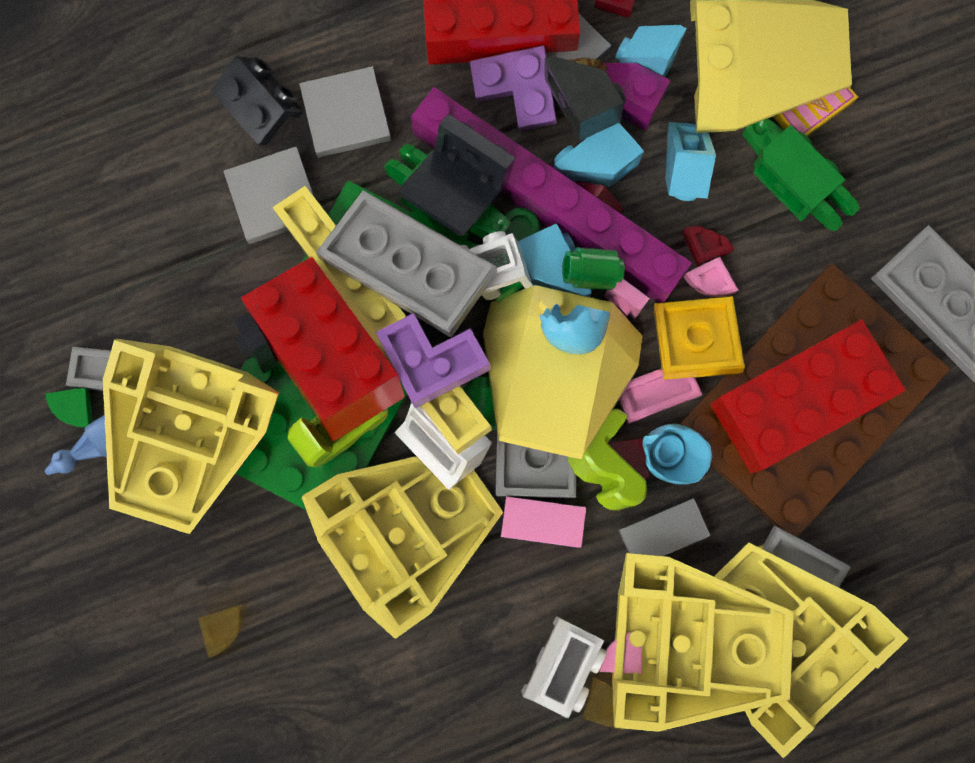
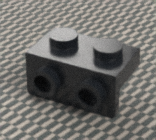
M236 56L211 91L258 145H267L288 117L300 118L304 111L295 102L297 100L295 94L273 77V70L265 61L258 57Z

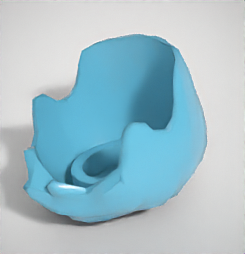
M555 304L551 311L546 308L545 312L540 314L541 328L548 342L563 352L579 355L592 352L601 344L610 319V312L581 305H577L566 316L561 314L558 304Z
M667 424L651 431L648 436H644L642 441L643 450L646 454V465L649 471L663 481L673 484L695 483L702 479L710 467L712 460L710 444L699 432L687 426Z

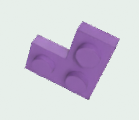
M540 46L470 61L477 101L482 102L513 95L520 131L557 124L553 94L545 81L544 59L547 58L545 47Z
M413 313L376 332L414 408L491 370L490 363L471 329L432 348Z

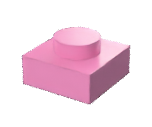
M624 279L620 283L617 282L616 287L613 290H607L604 295L609 302L614 303L625 317L629 315L634 320L650 299Z

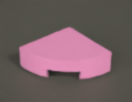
M720 257L687 272L683 276L693 289L706 296L726 297L738 291Z
M632 632L626 633L623 673L635 672L642 674V646H633L629 641V636ZM617 639L612 641L606 648L607 652L599 669L600 672L614 673Z

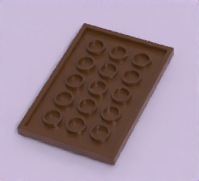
M831 263L743 355L745 365L743 373L724 375L679 424L699 432L710 444L712 451L710 465L773 525L798 537L945 376L950 368ZM862 319L906 391L770 467L750 474L710 403Z

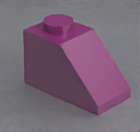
M598 63L595 68L605 70L611 82H617L623 90L626 103L623 105L621 119L646 131L663 101L671 80L638 63Z

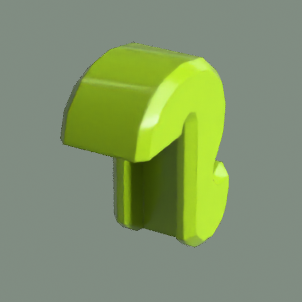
M385 409L334 442L317 417L311 421L300 418L289 429L288 440L307 466H322L342 454L363 434L379 426L387 418L389 410Z
M612 409L582 459L568 457V462L578 477L585 482L602 486V492L596 496L598 502L605 508L616 511L642 503L647 494L646 480L608 444L609 440L617 433L628 417V414L619 409Z

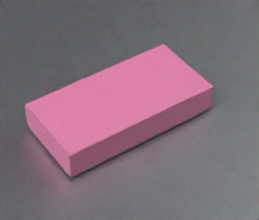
M661 368L630 380L618 402L621 410L628 414L626 422L630 424L698 398L702 395V392L695 377L663 380Z
M506 496L501 537L581 548L586 507Z

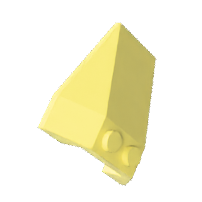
M690 0L691 21H695L698 70V87L694 95L696 133L736 131L844 90L852 85L848 9L815 0Z
M537 285L515 292L500 302L497 300L491 302L483 331L485 355L491 367L488 374L499 441L582 459L639 365L643 336L613 302ZM558 304L561 314L566 316L577 305L608 311L610 312V319L601 344L594 351L579 355L563 352L548 342L541 328L540 314H543L546 308L551 311L553 306Z
M115 339L103 377L109 509L190 534L267 432L279 392L248 372L170 346Z
M417 456L337 474L302 496L319 544L362 609L395 639L433 612L503 514V511L475 470L448 490Z
M748 543L714 576L794 612L790 700L745 710L752 726L782 758L789 754L811 733L815 725L875 667L878 669L909 639L874 605L751 543Z
M626 553L618 592L615 670L612 673L614 727L659 732L790 700L794 612L673 558ZM631 632L629 641L633 646H642V674L635 672L623 673L626 633Z

